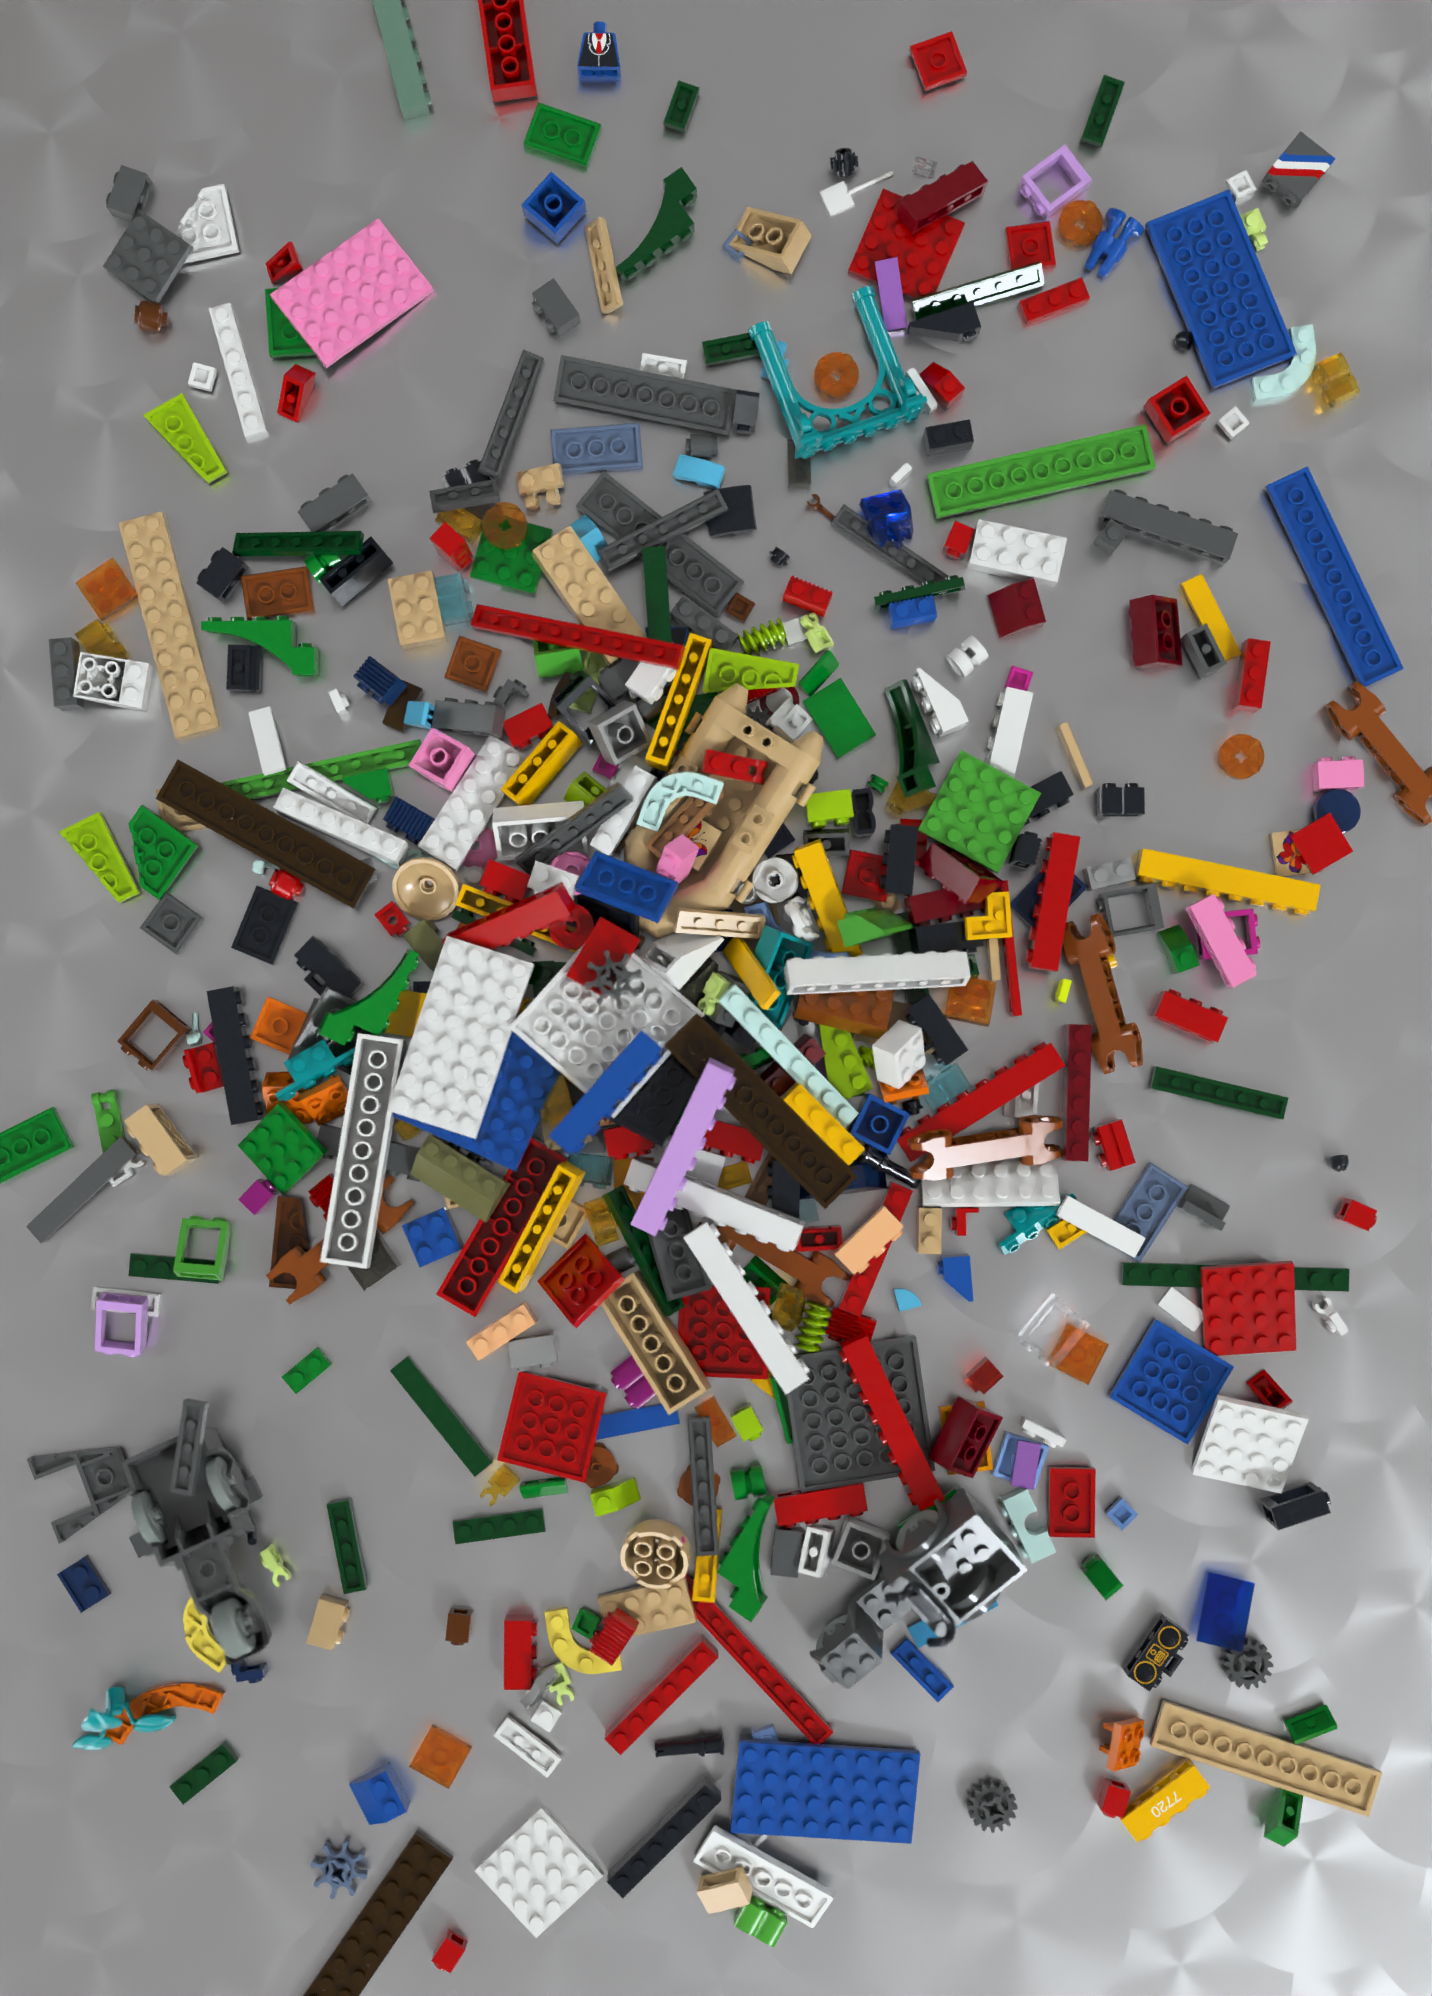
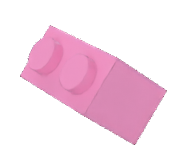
M1355 756L1341 757V761H1333V757L1319 758V762L1312 764L1313 791H1329L1332 789L1355 790L1365 787L1363 760H1355Z
M681 834L665 845L655 874L674 880L678 884L688 878L699 847L684 834Z

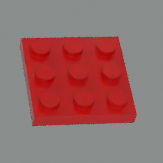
M584 1234L537 1282L572 1326L577 1328L625 1281V1278L587 1234Z

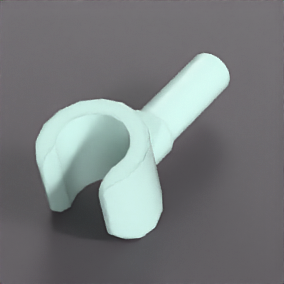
M257 860L253 863L252 872L264 874L265 868L279 867L270 862Z
M192 1013L193 1032L186 1034L187 1043L191 1046L202 1041L198 1028V1013Z

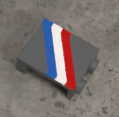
M1300 131L1269 169L1261 182L1265 184L1269 191L1275 192L1282 197L1284 203L1297 209L1305 196L1330 168L1335 158Z

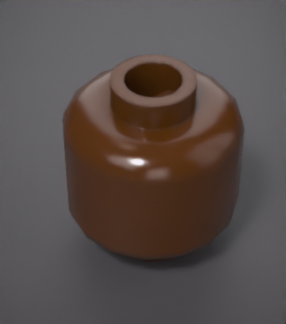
M141 301L139 306L135 305L134 324H138V328L141 331L159 333L162 326H167V312H163V306L160 303Z

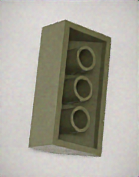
M431 1134L428 1135L418 1151L410 1173L484 1222L488 1221L511 1184L447 1142Z

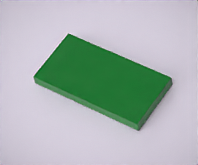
M51 1107L0 1133V1184L74 1147L55 1107Z

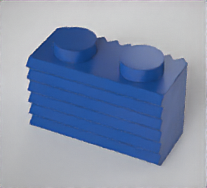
M926 595L925 598L922 596L912 600H903V602L899 601L898 603L895 601L894 604L891 602L887 609L891 629L932 622L937 617L933 595Z

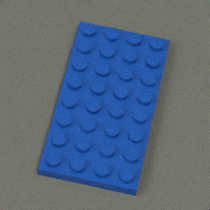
M1230 190L1146 222L1145 228L1187 330L1191 331L1192 342L1212 389L1288 360L1297 354Z
M739 1739L730 1831L731 1833L911 1844L920 1752L919 1750Z

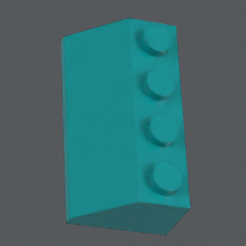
M765 925L754 956L781 993L768 1010L760 1007L751 992H749L747 997L777 1028L781 1029L794 996L787 995L784 978L786 961L796 957L808 959L814 944Z

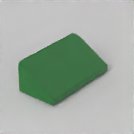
M827 650L798 683V688L809 697L820 688L839 666V662L830 650Z
M756 1255L743 1268L746 1273L743 1275L746 1283L751 1280L755 1287H770V1306L788 1287V1283Z
M560 1476L522 1481L519 1487L524 1499L565 1494L568 1492L567 1479Z

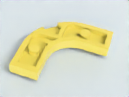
M191 1596L183 1615L186 1642L200 1660L220 1673L226 1665L224 1651L210 1632L208 1618L196 1609Z
M568 1607L545 1610L546 1627L551 1648L559 1660L566 1666L586 1674H600L622 1670L620 1655L613 1666L590 1652V1648L580 1645L575 1640L570 1627Z

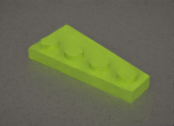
M182 393L143 415L208 484L228 473Z
M710 647L702 693L723 692L736 683L747 690L795 687L799 664Z
M97 812L59 831L61 836L68 841L72 849L79 854L89 869L96 874L101 883L119 903L141 893L101 812Z
M819 1024L822 1048L826 1053L824 1062L827 1081L846 1100L874 1089L850 1032Z

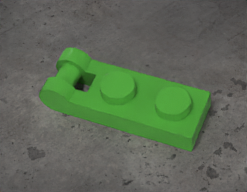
M115 1089L108 1090L107 1093L100 1094V1092L91 1094L103 1153L121 1136L125 1137L118 1095ZM104 1102L110 1103L109 1109H104Z

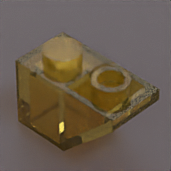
M96 619L75 633V636L87 653L128 660L124 654L127 652L120 641L116 642L112 637L114 632L107 622L103 624Z

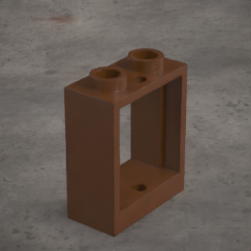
M151 1000L117 1042L122 1045L120 1049L129 1056L134 1055L139 1059L138 1064L147 1071L150 1069L158 1070L192 1028L159 1000ZM154 1013L177 1032V1035L156 1060H153L131 1041Z

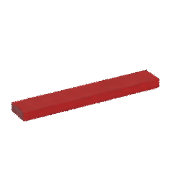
M1004 880L1002 886L998 888V892H1009L1008 880ZM1012 925V937L1002 938L1010 1015L1020 1016L1022 1015Z

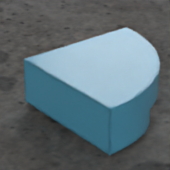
M903 1288L893 1289L899 1311L922 1306L918 1297L911 1291Z

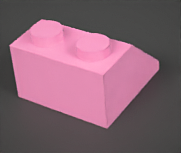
M432 727L408 766L433 783L453 793L477 755L468 746Z

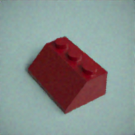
M1148 595L1129 600L1134 666L1145 669L1183 666L1177 599Z
M931 843L919 864L925 870L926 876L940 881L942 888L950 892L953 891L957 894V899L966 904H969V902L980 903L1004 883L1003 880L984 866L943 844Z
M958 1397L928 1458L948 1471L973 1478L1003 1417L970 1400Z

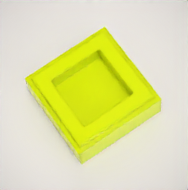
M1059 980L1054 998L1055 1001L1066 1003L1071 980Z

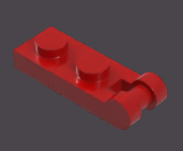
M706 749L701 772L764 785L765 778L763 774L764 769H767L768 762ZM750 766L756 767L754 775L748 774Z

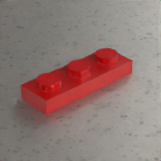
M1081 277L1019 301V307L1027 325L1089 301L1090 296Z

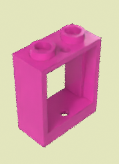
M1254 910L1225 911L1226 917L1245 916L1248 949L1244 951L1246 955L1258 954L1260 939L1259 936H1256L1255 927L1258 926L1257 914H1254ZM1196 930L1199 960L1212 959Z

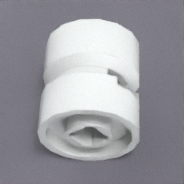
M969 635L960 643V648L956 647L946 655L948 663L963 678L974 670V665H980L989 657L983 645L972 635Z

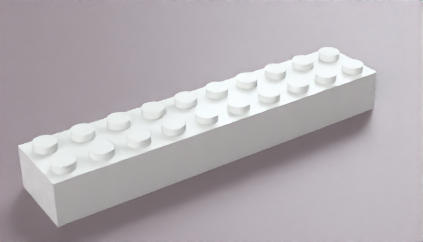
M358 1033L320 1262L365 1269L370 1268L394 1123L393 1112L388 1111V1107L404 1062L407 1043L404 1040Z

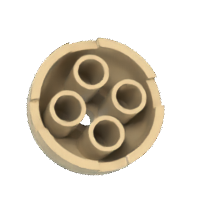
M650 1519L640 1522L629 1531L621 1549L620 1559L624 1571H628L636 1578L638 1584L653 1589H664L672 1587L673 1583L685 1577L691 1558V1548L686 1535L678 1526L666 1520Z

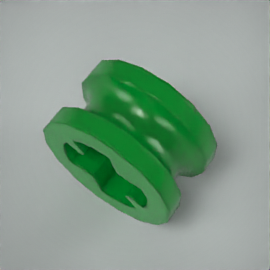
M872 774L870 776L871 781H867L866 785L876 792L883 794L885 792L884 787H888L889 783L879 776Z

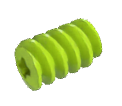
M779 617L776 618V624L769 620L768 628L761 623L760 631L753 626L751 634L747 630H743V638L738 634V640L744 654L751 655V651H754L757 656L760 655L761 647L765 652H768L769 644L776 649V641H779L784 646L785 638L787 637Z
M806 1300L811 1309L803 1310L808 1315V1318L800 1319L805 1323V1326H798L797 1329L803 1333L802 1335H795V1338L800 1343H794V1345L806 1351L818 1352L821 1350V1347L817 1343H823L824 1341L821 1335L826 1334V1329L823 1326L829 1325V1321L826 1318L831 1317L832 1312L823 1304Z

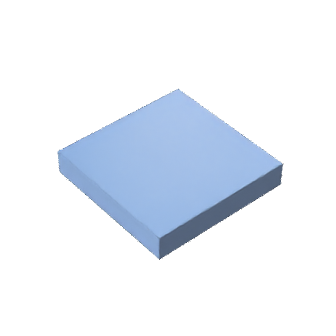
M1005 1431L991 1474L1011 1481L1017 1439L1040 1443L1041 1448L1034 1485L1035 1489L1049 1445Z

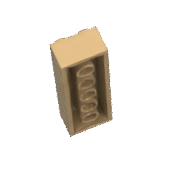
M568 526L533 549L532 557L579 625L647 638L571 526ZM599 654L607 666H612L618 662V657Z
M640 1270L626 1277L625 1281L601 1306L668 1415L709 1390L712 1386L669 1317H664Z

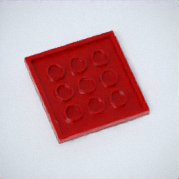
M883 188L850 264L848 273L878 285L875 261L897 257L904 297L914 299L934 293L939 287L965 222L946 215L918 232L911 234L897 216L899 202L903 196Z
M1292 1261L1201 1267L1204 1349L1216 1356L1296 1351L1294 1263Z
M711 1285L712 1289L681 1298L685 1307L679 1310L678 1333L705 1377L768 1379L766 1363L715 1285ZM755 1287L758 1291V1294L755 1295L758 1301L764 1300L770 1309V1287Z
M526 1371L518 1372L497 1460L585 1483L608 1392Z

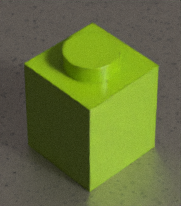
M751 1403L730 1414L743 1441L749 1439L751 1442L761 1436V1432L764 1429Z

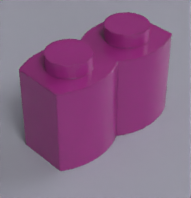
M630 1356L610 1372L613 1376L611 1378L612 1383L618 1390L620 1388L626 1393L624 1398L632 1408L636 1406L637 1409H640L656 1396L633 1356Z

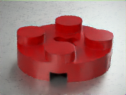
M576 905L568 919L559 922V920L552 922L549 926V933L552 940L558 946L575 950L581 948L587 941L595 925L591 914L584 907ZM568 921L571 923L577 922L576 932L570 931L568 933L566 931L568 928L566 923Z

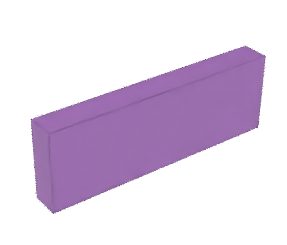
M895 257L875 261L886 329L890 331L906 328L908 326L898 259Z

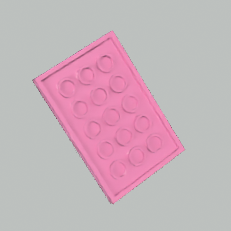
M376 219L272 292L270 296L323 365L328 368L434 291L430 283L382 222Z

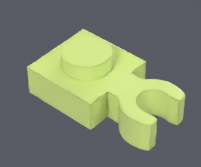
M814 612L800 619L802 626L808 630L805 635L815 653L827 650L834 645L825 626L818 624V617Z
M712 972L702 991L705 993V996L698 1002L697 1008L704 1010V1014L711 1016L715 1011L716 1002L719 1003L717 1000L728 990L731 983L720 974Z
M559 1661L552 1664L559 1677L548 1689L550 1693L555 1690L557 1691V1702L561 1706L564 1702L561 1696L567 1694L572 1701L574 1700V1692L571 1688L567 1687V1685L571 1684L572 1680L565 1664ZM550 1666L543 1668L541 1670V1673L546 1671Z

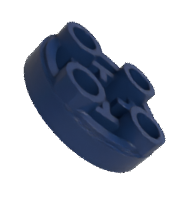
M1332 789L1323 793L1313 805L1315 820L1327 813H1331L1342 833L1353 829L1360 819L1361 808L1357 798L1344 789Z

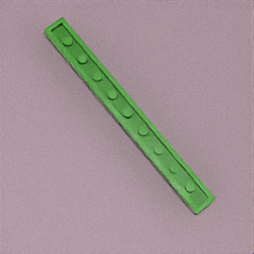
M418 739L305 765L337 782L342 781L343 777L385 768L392 770L406 767L410 764L422 742ZM294 767L286 768L287 770L267 776L262 773L221 782L251 800L278 795L283 788L290 791L301 790L287 781Z

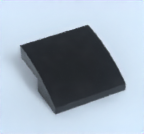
M751 485L719 489L728 507V511L707 521L709 536L714 538L731 533L737 535L757 530ZM714 490L703 492V494L706 495Z

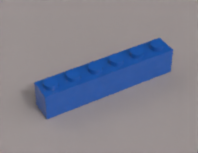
M641 1030L550 1133L549 1138L570 1156L573 1152L578 1154L586 1145L583 1141L587 1136L591 1135L593 1137L601 1128L599 1125L604 1117L609 1119L616 1111L615 1104L619 1100L624 1102L632 1091L629 1088L635 1082L639 1084L646 1077L647 1073L645 1070L650 1064L654 1067L663 1056L660 1053L663 1048Z

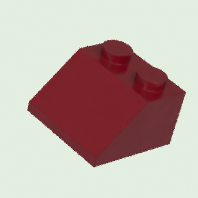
M1034 578L1011 584L987 595L999 639L1040 628L1046 622Z

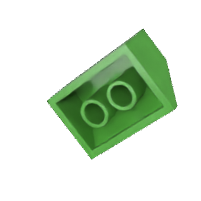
M877 906L844 914L845 919L837 921L845 948L876 941L914 928L913 924L888 909L878 910Z

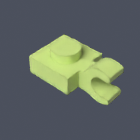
M1256 208L1241 214L1240 217L1249 238L1252 240L1256 252L1264 249V244H1267L1268 241L1263 232H1265L1267 227L1259 209Z
M271 1543L260 1552V1560L265 1568H269L271 1572H274L272 1581L278 1587L281 1584L278 1576L284 1575L286 1580H289L291 1573L284 1567V1562L273 1544Z

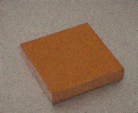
M459 635L444 678L488 693L502 650Z

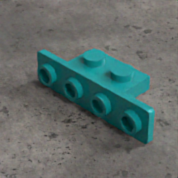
M323 1039L283 1062L295 1082L275 1093L279 1101L283 1099L288 1101L297 1095L296 1092L302 1088L305 1090L309 1089L317 1083V1079L323 1076L327 1078L336 1073V1068L343 1064L345 1066L352 1064L356 1047L335 1058Z
M1073 1193L1069 1195L1070 1197L1077 1200L1076 1196ZM1060 1205L1016 1206L1004 1214L1016 1230L1014 1234L999 1243V1247L1004 1255L1018 1250L1022 1243L1034 1239L1045 1227L1053 1226L1058 1218H1060L1055 1215Z

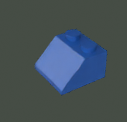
M390 1762L349 1783L369 1825L386 1823L406 1813L411 1803Z

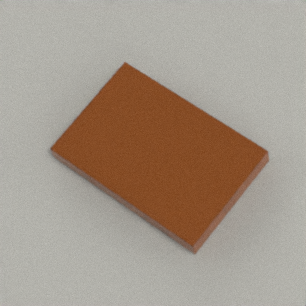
M307 566L241 576L247 621H252L255 616H263L270 619L275 618V616L315 612L310 574Z

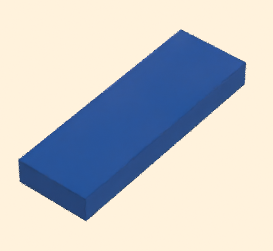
M907 1636L890 1650V1654L937 1702L954 1687L946 1676Z

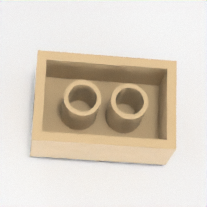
M427 571L388 579L400 646L403 650L448 642L434 573Z
M146 1104L124 1120L127 1124V1132L133 1138L136 1137L140 1142V1150L144 1155L151 1157L154 1162L152 1165L158 1174H163L164 1176L176 1174L197 1159V1156L159 1104Z

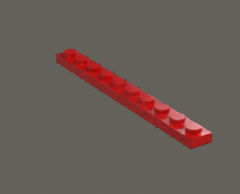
M480 604L476 605L471 626L476 629L676 670L680 669L686 649L683 645Z
M687 1572L685 1577L692 1599L694 1579ZM692 1601L696 1617L811 1743L822 1744L833 1734V1729L716 1603Z

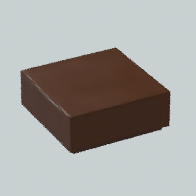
M736 593L727 606L725 613L744 624L755 603Z

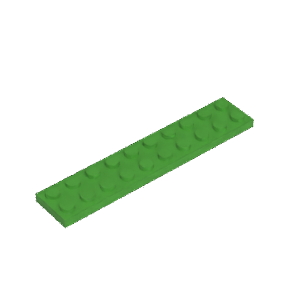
M1144 424L927 474V481L936 519H941L1152 471L1156 468L1147 427Z

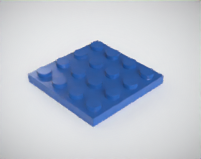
M1154 1319L1110 1392L1109 1397L1188 1445L1234 1366Z

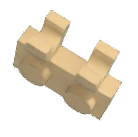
M559 463L516 473L519 495L525 496V505L527 508L530 507L531 511L540 509L537 493L546 491L548 503H551L552 506L561 504L558 488L564 487Z

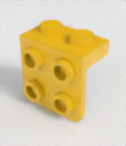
M408 990L401 991L397 998L400 1000L395 1012L391 1011L387 1019L390 1023L385 1033L413 1037L427 994Z

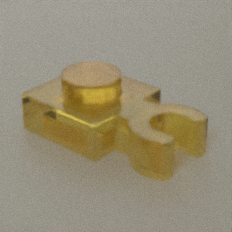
M503 1464L488 1480L492 1487L485 1488L481 1492L480 1497L483 1498L487 1493L491 1494L493 1499L488 1505L492 1506L496 1503L498 1494L500 1493L505 1497L520 1481V1478Z

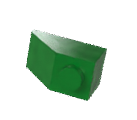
M387 768L342 778L345 784L371 801H377V804L389 803L390 798H395L391 774Z
M1179 924L1157 932L1173 974L1181 973L1200 965L1191 941Z
M1098 1554L1088 1557L1083 1562L1084 1566L1080 1569L1105 1600H1108L1123 1587L1120 1580Z
M1280 1788L1266 1817L1265 1838L1285 1847L1298 1837L1303 1802L1302 1795Z

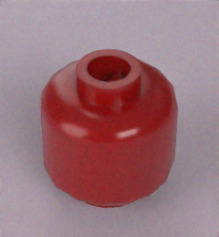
M281 868L279 870L275 869L268 884L271 886L273 894L287 900L292 899L294 895L299 896L304 886L300 882L301 879Z

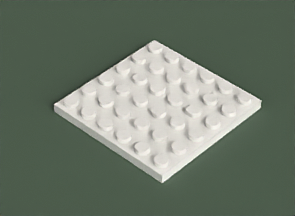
M583 944L509 1028L584 1094L587 1093L641 1030L663 1048L660 1053L663 1057L654 1067L650 1064L645 1070L647 1073L646 1077L639 1084L635 1082L629 1088L632 1092L624 1102L619 1100L614 1107L617 1109L611 1116L614 1119L670 1056L671 1052L664 1044L696 1013L702 1018L705 1014L634 953L625 968L630 972L638 969L642 971L641 977H633L629 981L630 986L639 991L638 996L634 997L630 992L622 993L620 996L622 1008H617V1001L612 996L603 999L602 1005H597L599 995L566 977L584 946Z

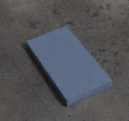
M640 423L550 430L553 464L559 463L561 465L562 475L643 469Z
M1151 1162L1147 1164L1112 1219L1146 1238L1136 1257L1130 1256L1139 1263L1188 1189L1187 1185Z

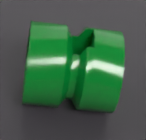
M311 555L304 558L303 561L318 584H321L319 579L340 563L341 559L338 555Z
M761 1465L749 1467L747 1472L743 1469L730 1471L735 1501L747 1499L749 1494H752L754 1497L766 1495Z

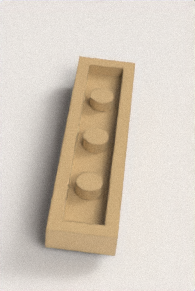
M598 217L585 225L584 229L602 313L609 314L623 306L606 219Z
M677 908L673 930L676 933L760 939L766 917L760 914Z

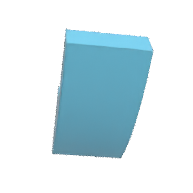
M679 454L673 476L676 479L696 482L699 486L719 489L726 468L704 459Z

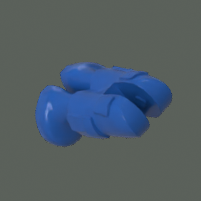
M1109 208L1106 212L1107 229L1098 233L1085 263V268L1092 271L1099 262V259L1104 261L1097 273L1102 278H1105L1114 265L1122 259L1128 250L1126 244L1128 239L1132 236L1140 237L1144 231V227L1133 217H1129L1118 238L1114 239V234L1126 218V213L1116 208Z

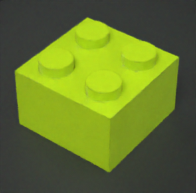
M845 789L812 794L804 806L807 827L812 826V830L826 828L825 826L834 823L835 827L848 825L849 821L854 817L851 790Z

